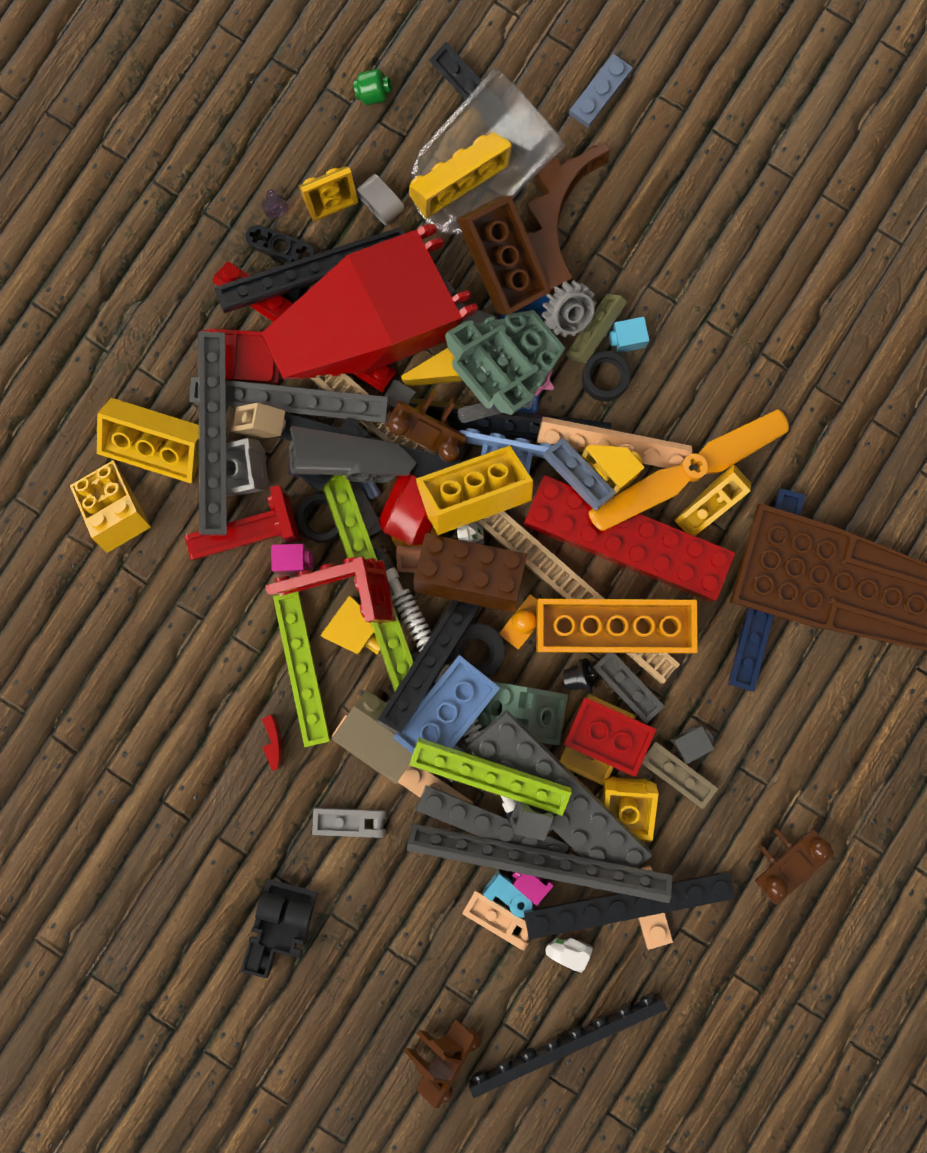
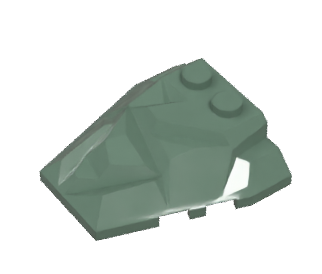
M534 310L506 315L504 319L495 320L494 317H489L484 322L475 324L473 320L465 321L448 331L445 335L448 349L454 356L452 366L456 373L485 408L490 409L496 406L500 412L509 415L514 414L530 403L534 394L544 382L545 377L565 350L563 344Z

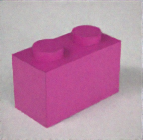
M303 544L271 545L272 571L278 575H297L300 571L310 570L314 568V554L310 553V550Z

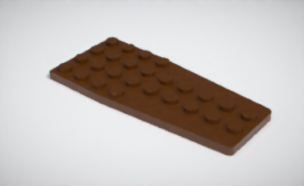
M761 503L757 505L730 603L806 626L927 651V563L835 526Z

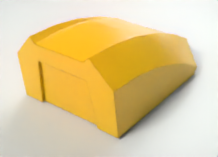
M613 776L604 780L602 803L643 843L653 841L659 794L656 784L645 778L630 779Z

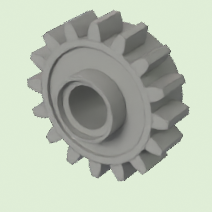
M573 280L571 284H568L564 281L561 289L555 286V293L553 295L547 294L550 301L549 303H543L542 306L547 311L543 312L542 316L546 319L544 323L556 335L561 334L563 337H566L567 334L575 336L576 333L583 332L591 323L593 315L596 313L594 306L597 302L592 299L594 293L583 283L579 284Z

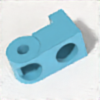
M499 870L482 890L483 895L490 901L497 896L510 907L512 914L518 918L524 917L523 911L532 909V902L516 889L512 881Z

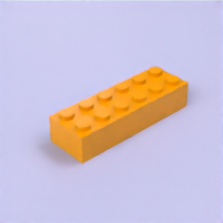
M538 599L536 601V653H697V600Z

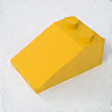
M344 166L342 168L330 169L325 175L318 178H309L299 185L313 222L358 203L349 167Z

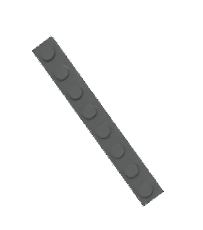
M199 331V535L226 536L225 333Z
M191 377L189 402L198 403V377ZM225 380L226 406L228 407L261 403L284 410L285 413L341 419L351 418L352 420L386 423L388 419L389 397Z

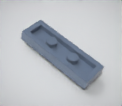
M612 54L571 107L569 115L589 128L632 73L633 67L615 54Z
M564 438L545 451L543 457L595 511L615 496L616 492Z

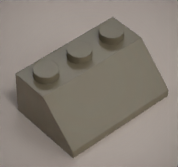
M366 690L331 740L397 784L408 768L412 754L393 739L396 733L377 722L387 703Z

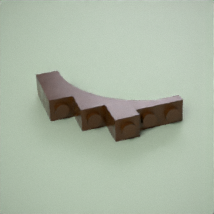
M605 142L598 146H591L585 153L576 158L571 157L567 159L562 165L556 157L550 161L541 162L535 168L534 182L543 196L533 198L527 206V217L537 231L529 232L527 235L551 290L548 294L553 295L555 293V286L561 289L564 281L571 284L573 280L560 251L557 230L558 222L564 204L575 186L586 174L608 163L610 150Z

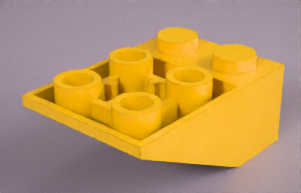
M114 460L70 485L91 538L106 553L151 528L142 507Z

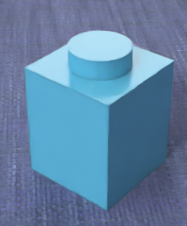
M644 317L614 322L612 331L609 332V340L611 346H615L616 353L646 348L649 343V336Z

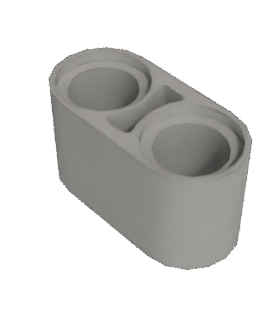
M373 174L356 189V194L360 200L386 226L405 210L401 200L376 174Z

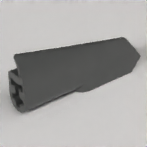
M295 426L290 428L293 439L289 445L292 474L346 475V479L353 482L384 483L393 480L395 476H408L417 464L397 443Z

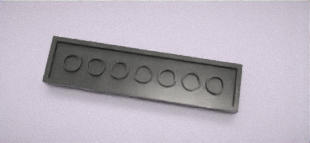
M508 710L503 712L469 742L468 748L479 758L572 789V794L563 816L552 813L554 816L553 830L581 857L638 868L652 856L651 850Z

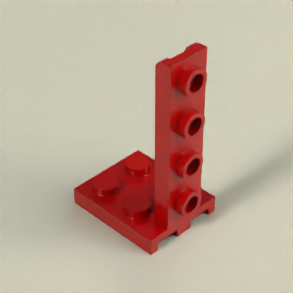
M280 485L270 487L271 495L267 496L271 511L227 523L226 536L199 535V531L184 535L190 560H197L281 536L282 539H285L290 544L302 543L296 526V518L291 508L289 494Z
M363 556L347 558L343 560L344 564L336 566L334 563L320 566V571H300L297 573L298 577L290 579V576H283L274 579L275 583L265 585L268 594L284 596L356 576L354 583L360 594V612L362 617L365 618V622L390 623L396 621L384 560L365 559Z

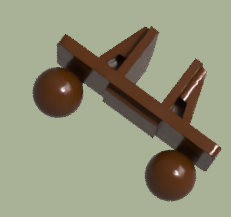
M433 389L422 404H418L415 408L402 401H398L385 424L392 434L396 436L403 435L438 453L441 459L446 462H452L458 458L459 449L465 442L466 435L449 427L447 417L455 406V397H452L438 420L425 414L435 396V390Z
M774 827L772 831L788 849L777 861L764 846H758L759 850L769 860L770 865L767 870L755 879V882L775 905L783 901L834 856L831 845L823 840L815 830H811L795 845H791L781 832Z
M454 1020L447 1035L443 1038L434 1039L426 1031H417L419 1037L436 1053L432 1062L424 1060L414 1049L406 1047L404 1049L406 1055L416 1064V1069L423 1075L417 1091L434 1108H439L442 1103H446L452 1098L453 1089L451 1085L470 1051L477 1050L481 1045L480 1034L474 1029H468L457 1020Z

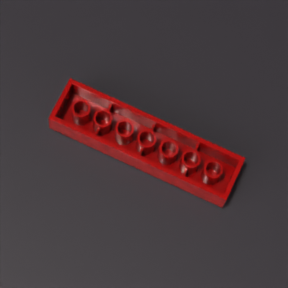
M543 476L525 519L524 527L710 603L717 600L735 552L641 514H637L602 531L592 523L589 517V511L593 508L572 486L548 476Z

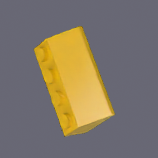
M494 132L487 136L482 135L478 137L472 146L467 149H459L447 162H439L425 176L419 175L414 178L411 185H409V196L425 219L430 218L506 169L509 165L511 143Z
M110 398L97 414V454L192 484L199 466V425Z
M510 445L416 479L427 516L438 535L532 501L533 480Z

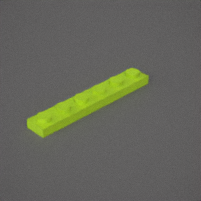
M300 592L284 596H273L304 747L330 742L331 739Z
M419 737L409 764L410 766L563 816L572 794L570 787Z

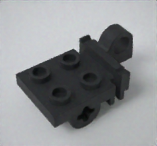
M267 879L264 892H262L257 906L255 923L251 932L258 933L257 938L249 937V944L240 972L267 978L274 963L275 952L301 958L303 950L296 948V944L304 945L318 892Z

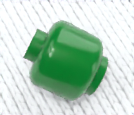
M373 69L358 74L357 80H354V91L357 100H361L363 104L367 106L380 104L388 99V92H392L390 77H385L382 70Z

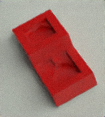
M272 714L262 718V722L271 740L270 744L262 748L272 771L281 768L283 744L276 715Z

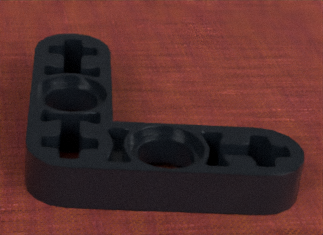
M252 226L246 232V241L251 249L285 261L287 264L300 260L298 253H303L305 250H307L309 256L315 255L314 249L309 243L263 226ZM260 233L264 240L269 241V247L262 240H258L255 243L252 237H257ZM278 241H285L287 243V249L284 252L274 250V245ZM304 287L297 289L296 292L291 291L289 293L293 304L301 297ZM288 293L282 294L281 296L286 298Z

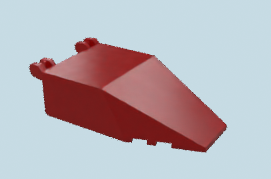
M435 224L423 225L414 231L348 254L261 333L283 380L316 378L317 375L366 374L446 342L445 335L448 331L459 326L461 321L479 310L476 303L458 310L456 305L471 298V292L466 290L451 297L429 252L442 247L445 244L444 240L439 237L430 240L426 244L422 240L434 235L438 231Z

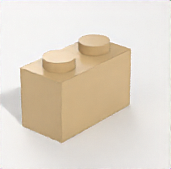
M261 403L235 407L231 432L256 439L281 436L286 424L284 419L285 411Z

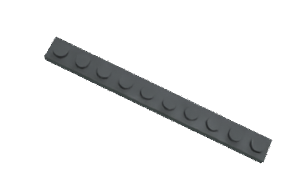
M416 824L412 826L407 844V851L666 903H669L671 899L672 875Z

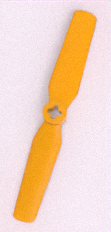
M775 410L708 442L698 454L688 455L679 466L658 470L614 496L597 511L594 509L590 510L589 517L592 523L598 529L606 530L678 495L689 481L695 482L704 475L726 470L789 431L788 420L781 410ZM697 465L698 469L690 471L689 466Z

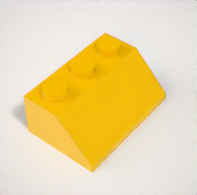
M588 445L581 456L616 492L615 496L630 485L645 468L642 465L643 460L640 455L634 450L631 452L627 447Z

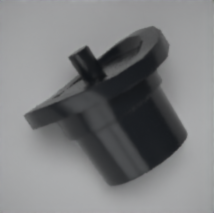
M587 658L580 659L576 667L564 669L563 679L568 691L586 689L588 694L593 693V677H595V673L592 672L591 663Z

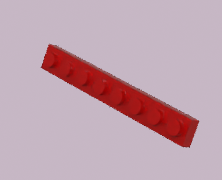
M227 261L214 275L213 283L220 286L250 275ZM279 295L249 306L274 322L293 303ZM386 365L366 374L356 376L383 393L395 377L397 371Z

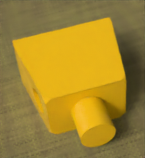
M349 596L320 636L359 655L365 647L378 655L381 651L371 623L365 622V618L362 617L360 612V604Z

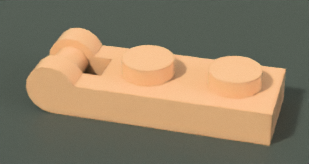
M475 889L462 914L525 951L529 944L527 942L529 938L525 919L514 916L511 910L494 900L490 901ZM516 925L522 928L518 936L512 933Z

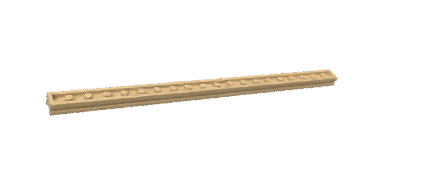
M341 374L340 376L317 375L316 378H310L325 391L369 395L346 374ZM358 420L381 440L439 456L436 452L403 435L396 436L392 434L389 428L385 426L386 423ZM504 511L475 521L506 550L527 554L526 567L563 599H604ZM626 653L660 684H664L671 673L680 665L668 653Z

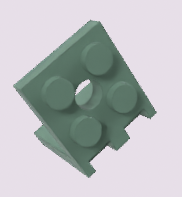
M494 682L500 689L477 717L478 722L475 723V726L478 724L482 726L478 729V732L484 730L500 716L498 714V707L501 703V714L508 710L541 743L560 745L568 694ZM545 712V717L542 722V715Z

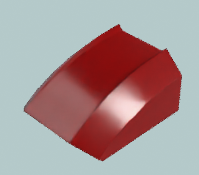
M409 473L408 476H398L378 523L384 533L407 544L419 545L423 544L425 533L429 534L433 525L427 516L416 483L417 477Z

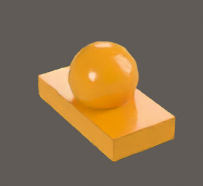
M531 594L499 633L502 638L517 650L520 649L536 628L537 599Z

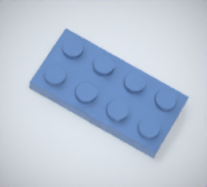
M459 655L423 699L401 736L395 734L393 739L411 754H413L418 737L453 748L500 687Z

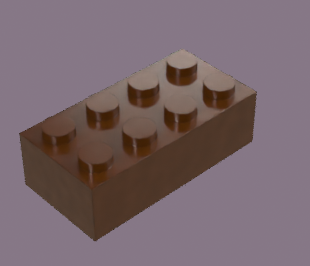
M511 195L499 196L456 219L497 314L510 315L551 292Z
M425 533L413 579L414 592L516 613L527 554Z

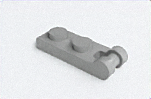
M314 808L312 835L383 838L386 833V829L383 828L386 810ZM366 819H373V828H365Z

